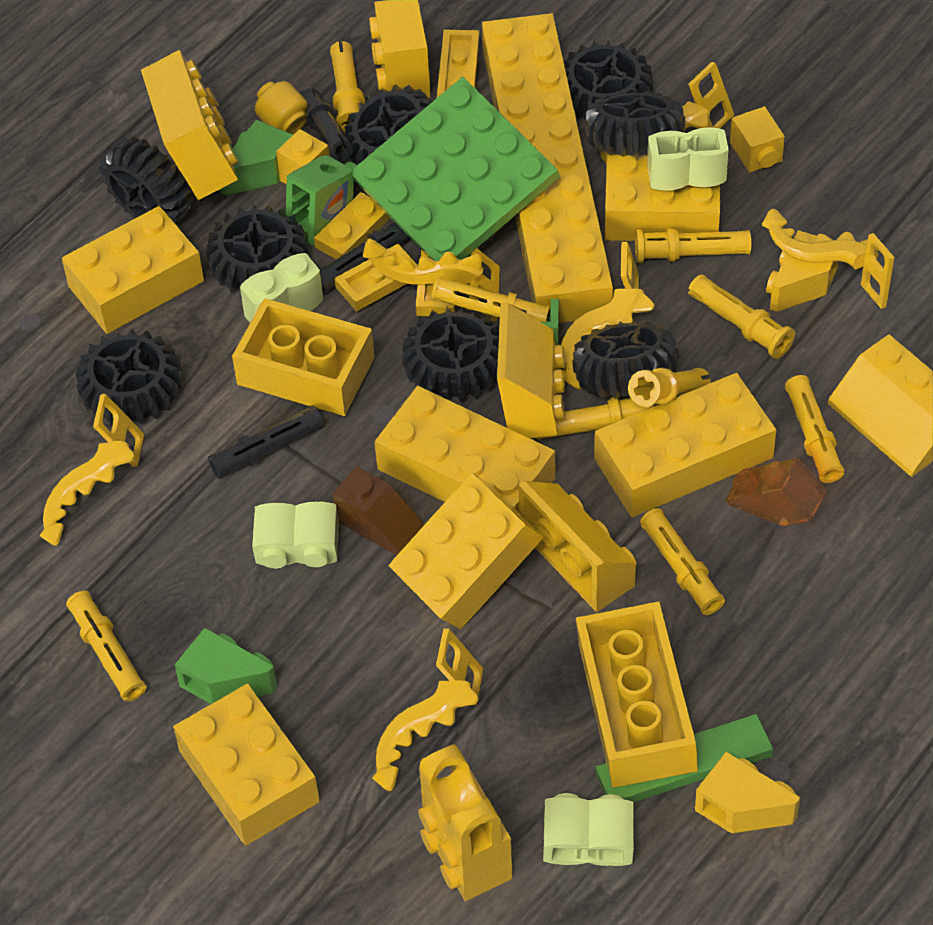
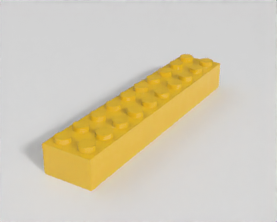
M553 13L482 22L483 55L493 106L558 169L560 178L515 215L531 301L539 305L550 306L547 317H550L551 299H559V323L572 322L585 313L610 303L613 297V286Z

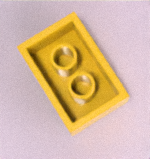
M607 154L605 240L635 241L636 229H642L644 233L666 232L668 228H674L679 233L719 232L720 184L711 187H697L688 184L675 190H656L650 187L647 169L648 155H638L637 157L626 155L622 157L621 154Z
M160 206L62 257L69 288L106 334L204 282L198 250Z
M264 298L232 358L237 385L304 405H314L318 409L345 416L375 355L371 328Z
M471 473L388 566L440 619L462 629L539 544L544 536L490 484Z
M248 683L173 726L179 752L245 846L320 802L316 777Z

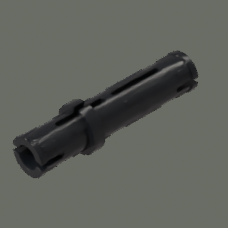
M309 88L301 92V95L308 103L307 116H305L307 123L318 132L321 140L328 145L329 153L333 159L339 161L340 156L342 161L347 160L353 153V146L344 135L336 119H334V110L330 104L323 101L318 90L312 88V95Z
M395 222L379 232L374 230L367 235V240H375L386 249L396 244L400 245L410 238ZM367 240L320 270L322 292L324 295L336 287V277L369 260L363 257Z
M311 405L309 408L250 437L248 435L239 437L238 443L208 456L209 465L218 479L247 464L254 466L260 463L261 457L317 429H322L324 427L322 416L318 409Z

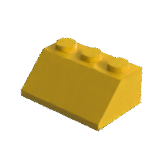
M502 303L500 305L497 380L507 428L528 438L557 436L558 419L564 418L562 394L558 395L559 393H565L563 370L560 369L565 368L563 345H556L553 329L513 305Z
M888 334L860 354L829 397L828 405L908 475L913 477L933 462V371Z
M524 481L518 485L519 513L544 536L535 548L596 612L635 587L637 564L634 556L626 547L620 548L610 538V534L604 524L599 520L594 521L584 511L582 503L574 494L568 495L557 483Z

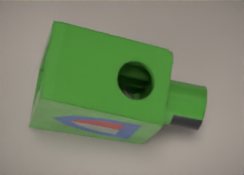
M323 155L287 175L286 214L287 217L295 216L298 225H302L306 241L310 245L315 246L314 237L353 200V186L357 183L352 176V169L357 166L353 162L342 164L330 156Z

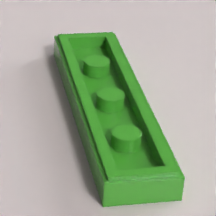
M757 714L694 734L698 772L616 788L611 786L606 763L595 766V774L604 795H618L634 803L705 779L725 752L737 759L743 758L751 763L773 757V747Z

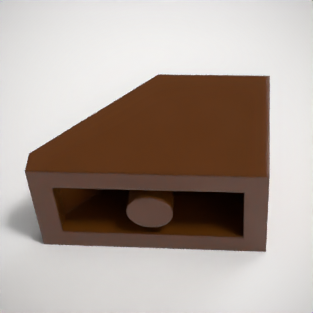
M355 466L332 493L333 504L337 506L340 524L395 555H398L424 526L389 483L358 466Z

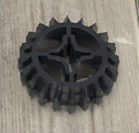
M609 40L605 45H598L593 41L591 47L587 48L580 45L578 52H569L567 60H563L576 120L580 118L586 119L588 106L595 103V100L599 98L605 99L607 95H618L620 92L624 94L632 93L633 91L636 93L647 91L649 94H652L654 90L651 65L647 64L644 55L637 54L636 48L626 50L623 42L617 46H612Z
M395 84L391 91H387L382 87L379 95L372 96L368 94L369 100L365 104L357 103L359 111L349 114L350 123L344 126L346 137L353 146V153L350 156L353 162L360 164L431 104L433 100H430L421 89L415 91L410 85L402 89Z
M633 91L632 93L625 94L620 92L618 95H607L605 99L599 98L595 100V103L589 105L586 111V119H584V128L589 145L595 147L596 150L600 152L607 151L609 155L621 154L622 157L626 155L637 157L638 155H648L649 136L664 131L684 133L685 116H683V108L680 102L673 100L670 96L662 97L660 93L649 94L647 91L644 93Z
M134 136L131 138L124 137L112 145L100 160L101 166L99 170L103 175L101 177L102 182L108 186L107 192L114 196L116 199L115 203H119L124 208V212H128L134 218H137L160 206L175 225L187 215V211L191 208L190 203L193 201L190 194L191 187L185 182V178L177 169V165L168 159V154L164 155L161 153L158 146H150L147 140H139Z
M254 204L250 211H244L239 207L237 215L234 216L226 213L224 222H215L214 232L209 233L207 240L206 257L209 270L213 276H216L219 285H227V288L233 293L239 290L242 283L249 277L259 272L273 270L282 260L296 254H307L309 249L305 231L302 225H298L295 216L287 217L284 209L274 213L270 205L264 210H259Z
M446 306L444 313L438 314L431 310L429 319L419 317L416 323L417 327H409L407 338H404L402 344V365L405 367L409 382L415 383V387L419 386L436 395H442L447 400L450 397H457L462 403L466 395H471L478 399L480 389L490 392L493 382H498L499 326L493 325L490 316L481 319L478 311L468 314L461 307L458 312H451L448 306ZM451 350L455 351V357H458V359L454 358V353Z
M635 320L631 323H622L620 321L619 324L612 326L606 324L603 329L591 330V334L582 336L581 341L574 345L575 351L573 352L574 360H572V365L580 387L587 389L590 394L599 393V396L602 398L609 395L614 396L615 399H618L620 396L630 397L628 391L629 380L638 371L666 368L672 372H677L679 350L675 338L672 337L671 331L664 330L662 325L652 326L651 322L648 321L642 324L637 323Z
M132 328L128 335H121L116 330L114 338L108 339L101 336V345L89 344V354L81 355L80 366L76 368L78 382L76 386L83 405L87 408V411L92 410L95 416L101 394H106L130 420H137L141 425L143 424L144 417L147 416L157 420L158 410L169 411L170 400L178 399V388L182 387L180 360L177 359L171 344L165 345V341L161 336L152 338L148 330L139 336ZM149 366L153 367L158 372L151 371ZM101 383L108 384L111 390L103 387ZM105 407L103 417H106V420L112 425L114 421L113 414Z

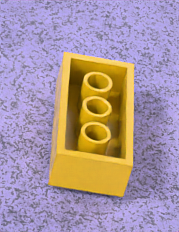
M178 50L141 69L164 146L197 199L200 200L237 181L238 177L233 165L239 162L230 146L232 142L224 128V119L217 108L219 104L211 89L204 87L201 81L203 79L193 59L187 62L181 51Z
M734 373L678 396L669 403L656 405L596 430L594 459L627 512L633 518L774 457L776 428L738 373Z
M419 386L414 389L374 441L377 470L443 502H446L463 481L473 473L490 484L519 512V484L524 481L553 483L555 480V450Z
M660 602L577 617L576 625L580 653L612 788L698 772L696 741Z

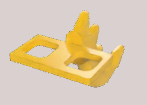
M711 62L688 84L695 103L688 101L682 106L683 116H685L684 130L688 127L720 129L735 115L717 65ZM711 73L714 86L702 98L699 83L705 76ZM721 101L724 108V116L713 126L710 120V111ZM607 151L600 152L602 160L607 163Z
M771 209L767 213L762 226L769 229L773 241L781 250L792 257L807 262L840 261L848 263L855 270L863 267L861 286L881 309L886 308L895 257L874 233L869 234L868 239L861 242L855 241L850 232L842 233L836 240L830 239L825 234H818L815 242L811 243L808 234H801L796 238H792L795 232L794 229H782L787 224V220L776 209ZM878 250L884 256V268L876 260L879 256ZM871 275L880 285L879 295L871 287Z
M368 239L365 243L363 257L370 259L382 274L393 280L420 285L435 283L436 277L441 276V278L464 284L470 283L472 286L499 293L500 266L477 248L471 253V256L462 260L457 259L452 252H445L439 261H434L428 257H421L418 266H415L410 259H404L399 264H395V256L383 257L387 249L375 240ZM482 261L491 270V280L482 274ZM469 296V299L479 301L478 298ZM483 313L487 317L490 316L493 322L498 320L496 316Z
M622 242L621 279L625 289H615L610 303L577 318L567 329L562 339L561 345H563L565 355L564 381L575 389H582L579 381L576 379V373L573 372L572 360H574L573 352L575 351L574 345L581 341V337L591 334L593 329H603L606 324L612 326L619 324L620 321L622 323H631L633 321V313L650 312L655 307L654 303L644 294V291L639 289V272L628 242Z
M106 394L100 395L93 427L108 442L100 443L97 453L92 459L63 477L55 486L46 502L43 515L44 530L40 536L53 546H57L60 542L64 527L62 523H57L59 519L66 515V511L61 507L63 505H73L76 502L77 491L83 495H88L96 481L110 483L114 479V469L118 465L129 463L132 467L138 466L144 433ZM105 407L114 417L111 432L103 424ZM127 429L135 437L134 451L125 442Z
M449 628L443 629L436 666L449 681H439L438 688L433 696L407 708L397 715L387 726L380 738L376 750L377 771L372 778L387 791L393 790L399 770L397 767L390 765L401 757V753L395 749L397 745L410 746L412 744V731L414 730L420 737H426L435 722L451 726L455 722V709L457 707L477 705L479 700L478 695L484 668ZM448 643L455 651L452 668L446 662ZM468 666L474 673L472 689L471 684L465 681Z

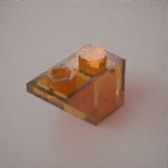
M793 458L741 470L732 481L733 486L725 501L734 508L778 525L787 526L811 521L827 489L799 458Z

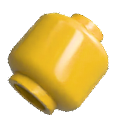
M281 81L275 84L268 82L260 88L257 93L258 100L254 110L263 123L290 134L296 133L307 122L305 116H307L308 103L290 82Z

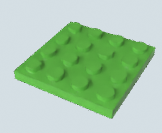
M461 77L352 169V176L357 184L434 261H439L445 252H452L460 260L466 258L560 178L558 169L464 77Z

